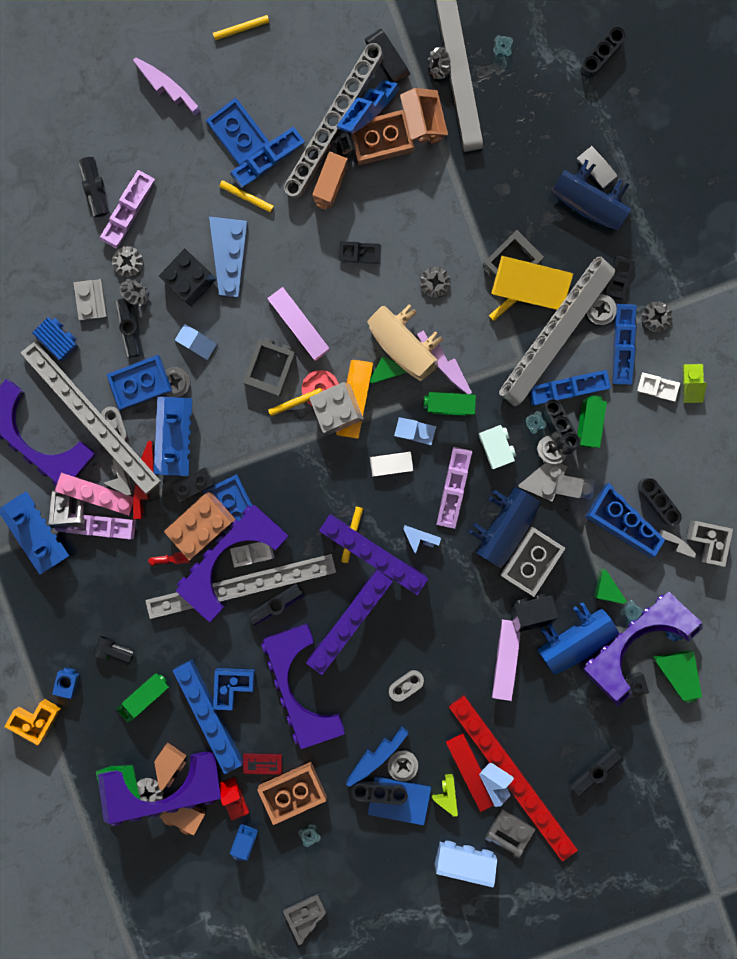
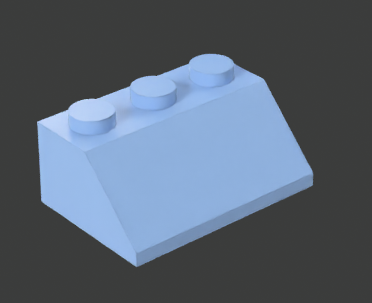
M452 841L439 843L435 860L436 874L494 887L497 858L496 855H493L492 851L483 849L481 852L468 845L460 847L456 846V843Z

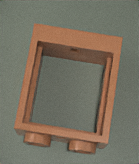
M414 88L400 95L411 140H419V143L430 141L433 144L442 141L441 138L448 135L437 90Z
M329 151L312 194L313 202L316 203L315 206L324 210L327 208L332 209L348 168L347 158Z

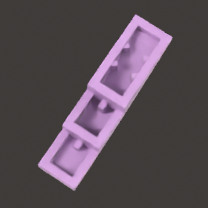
M138 58L133 59L136 66L159 95L166 91L176 105L183 101L194 116L201 112L190 96L171 78L152 65Z
M139 170L136 172L120 197L118 206L109 218V223L100 236L101 241L116 249L118 248L155 182L154 178Z
M283 287L267 298L314 361L330 350Z
M424 331L416 335L422 343L428 339ZM437 345L431 351V354L438 360L437 368L463 393L471 394L472 392L455 358L447 361L440 345Z
M453 447L436 525L454 529L456 527L472 450Z
M71 513L70 518L75 517V514ZM83 515L85 520L84 527L55 528V531L134 539L136 520Z
M502 619L492 698L512 701L520 632L516 633L513 621Z

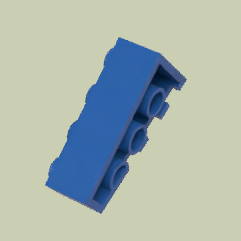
M610 483L605 484L585 518L649 558L655 557L665 539L626 502L622 495H619L613 489L614 487Z

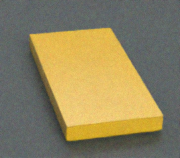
M501 256L491 294L557 310L567 297L573 273Z

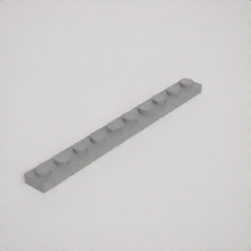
M36 341L21 352L25 360L146 495L161 483L158 477Z
M332 554L216 582L213 583V588L218 600L224 601L336 573ZM177 592L145 600L150 619L193 608Z

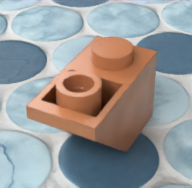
M169 743L165 745L154 761L160 790H163L165 786L169 788L175 780L173 775L176 770L180 772L186 764L184 759L187 755Z
M198 806L192 809L182 807L178 808V811L174 813L162 812L160 818L163 819L162 821L169 826L174 825L180 828L179 830L182 833L194 836L206 810Z

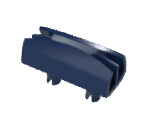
M585 159L578 174L574 175L564 169L552 190L556 197L589 220L619 230L631 210V207L620 200L630 184L626 182L619 190L622 179L619 178L611 194H607L588 183L587 179L594 167H596L593 163L586 170L589 160Z
M516 487L508 498L497 490L492 492L499 499L489 497V501L497 504L502 509L488 531L477 523H474L472 526L479 532L469 530V534L482 541L475 553L500 568L507 562L520 544L541 503L530 494Z

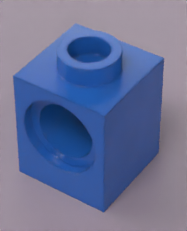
M64 668V670L58 671L52 695L72 699L76 693L80 674L75 673V670L71 668ZM63 678H68L71 681L70 687L63 685Z

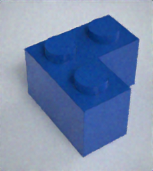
M217 668L214 676L213 710H233L235 691L253 692L255 670Z

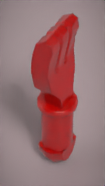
M177 552L169 557L168 555L151 557L148 563L155 566L158 564H169V562L175 564L189 563L190 560L182 552Z

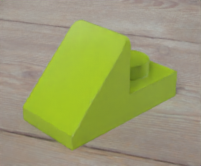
M684 364L683 403H703L707 382H704L703 364Z
M453 774L445 775V780L442 781L443 792H447V794L432 795V799L453 816H458Z

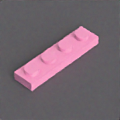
M62 472L55 488V492L126 515L130 514L134 496H127L122 492Z

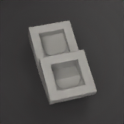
M592 146L577 158L581 166L585 159L589 160L586 170L593 163L596 165L590 176L603 190L618 178L610 165Z
M664 530L659 531V534L665 540L675 543L673 551L695 558L696 553L683 540Z

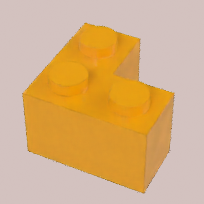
M46 699L39 703L34 714L21 707H17L13 710L4 727L34 744L40 745L57 718L61 707Z

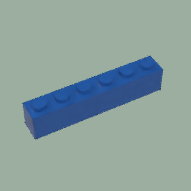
M193 659L173 669L172 671L223 773L226 774L242 766L243 759L219 711L213 710V699Z

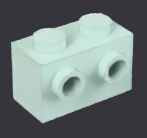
M499 425L478 433L491 469L515 461L516 453L513 446H509L507 442L509 435L506 428H502Z

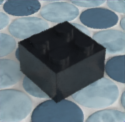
M185 248L159 275L190 307L217 280Z
M546 594L535 596V599L528 601L527 598L518 600L510 611L516 633L547 626V624H553L558 619L552 595L546 596Z

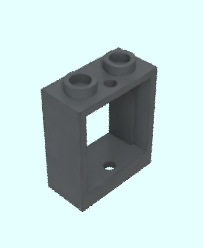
M516 230L483 263L485 267L483 270L490 277L494 276L496 278L498 269L491 262L512 242L533 261V264H538L544 256Z
M264 338L262 341L258 339L243 383L280 397L296 354L292 352L293 348L282 344L279 347L274 345L275 341ZM262 346L288 356L277 387L251 378Z

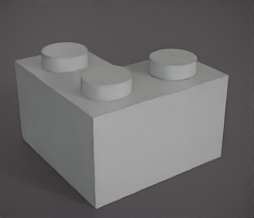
M690 520L686 539L705 543L701 562L725 567L733 529Z

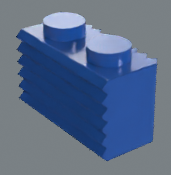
M47 317L32 334L59 361H63L78 346L75 343L77 339L69 331L66 333L62 330L63 324L58 319Z
M244 824L239 826L230 850L232 858L238 861H248L258 833L257 829Z

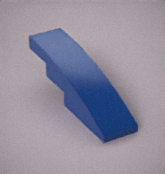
M382 79L375 89L369 88L363 98L357 97L337 124V129L354 133L364 127L391 101L400 89L398 84Z
M293 126L264 145L260 151L247 158V161L232 170L230 175L238 186L243 189L293 153L305 141Z
M616 304L613 384L632 385L636 348L634 346L636 305Z
M607 370L535 385L529 393L532 406L546 403L550 399L562 400L611 389Z
M401 726L393 740L390 742L384 738L375 753L367 749L347 779L346 785L352 786L383 764L408 735V730Z

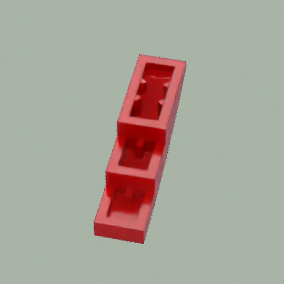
M148 441L141 460L154 473L155 443L154 441ZM136 483L133 497V519L144 518L143 499H150V493L146 495Z
M464 734L447 741L446 744L480 812L494 806L479 775L482 770Z

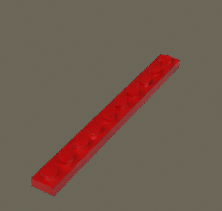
M463 695L452 703L449 708L487 760L514 778L507 787L562 862L578 851L467 698Z

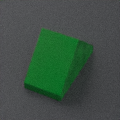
M382 356L370 379V383L381 382L407 374L408 372L394 361Z
M601 569L594 597L622 604L626 603V599L607 570Z

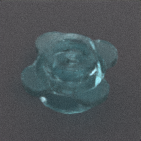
M496 36L494 39L496 42L493 48L494 54L510 56L513 39L506 36Z
M536 411L534 415L528 416L525 420L527 427L533 434L547 426L540 411Z
M629 600L627 606L620 610V614L626 616L630 623L636 620L643 612V608L638 607L633 600Z
M310 824L306 829L299 830L298 835L302 837L305 847H309L321 839V836L316 832V826Z

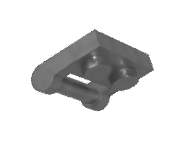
M52 490L48 525L51 528L84 527V501L77 499L75 517L70 518L73 497Z
M501 809L486 834L485 840L496 843L519 859L535 828ZM496 831L503 832L518 841L519 844L517 847L495 835Z

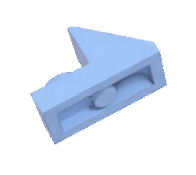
M399 417L394 436L432 445L436 426Z
M404 525V532L415 554L420 540H424L423 544L430 547L440 544V537Z
M489 763L479 775L494 806H502L510 797L507 786L514 778L493 763Z

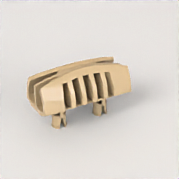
M407 305L397 316L386 306H381L367 321L373 336L384 351L401 368L419 381L424 380L438 367V360L431 354V351L443 341L442 337L440 336L436 339L438 334L434 332L422 343L405 327V323L417 314L415 309L409 312L412 309L411 305Z

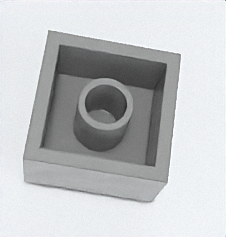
M342 382L309 397L322 432L325 434H333L364 420L351 385L346 382Z

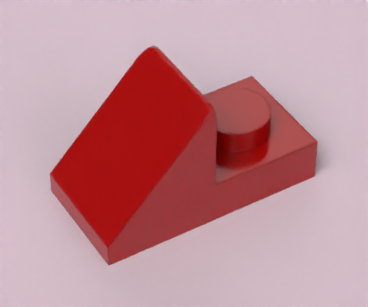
M232 777L219 783L222 806L226 807L231 821L248 814L250 811L236 778Z

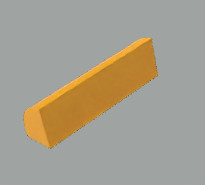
M351 360L346 383L351 385L363 416L373 363ZM362 421L337 431L336 435L359 439Z

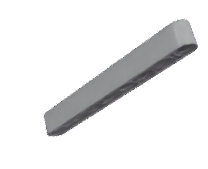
M435 0L443 47L450 56V70L448 73L463 151L483 149L482 134L456 0Z
M370 43L365 47L286 181L284 190L291 198L296 199L303 195L341 131L336 126L329 125L330 119L336 117L340 122L355 99L361 97L382 62L383 52L378 44ZM372 50L379 51L376 58L369 57V53ZM362 67L369 68L366 75L359 74V70ZM352 84L359 85L356 92L349 91V87ZM348 101L349 105L346 109H340V102ZM327 134L329 136L328 141L320 143V136ZM312 151H318L319 153L318 158L315 160L309 158ZM305 167L308 168V175L301 177L300 170ZM293 184H297L299 186L297 193H290V187Z
M597 257L592 261L499 391L500 396L513 406H518L524 400L613 277L615 269L602 257Z

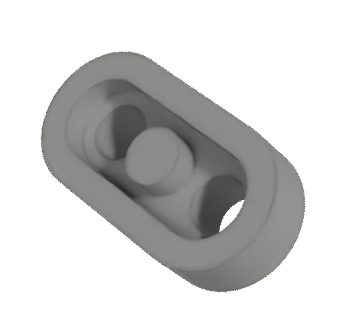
M106 407L101 415L126 440L127 431L120 411L115 407ZM110 413H114L115 418L113 420L109 419Z
M416 670L409 671L390 685V697L394 701H403L423 686V675ZM414 676L418 678L416 683L410 681ZM398 687L402 689L400 694L395 693V689Z

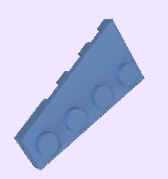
M209 217L219 295L239 298L248 222Z

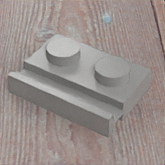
M102 279L73 282L79 321L107 318Z

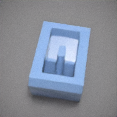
M184 324L175 341L206 360L209 359L217 346V343Z

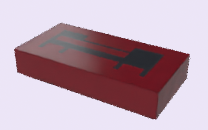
M243 754V774L282 773V754Z

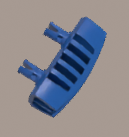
M157 397L154 474L189 476L188 454H190V450H188V444H190V440H188V437L191 434V430H189V425H191L189 417L192 415V398Z
M26 491L0 508V515L41 575L62 560L68 558L69 554L61 542H57V536L51 533V527H47L45 524L47 522L46 519L41 518L40 510H36V504Z
M580 603L583 612H580L575 606L574 611L581 622L559 636L551 623L547 624L550 633L542 627L541 631L549 642L537 650L554 675L588 658L619 634L613 621L602 608L591 615L585 603Z

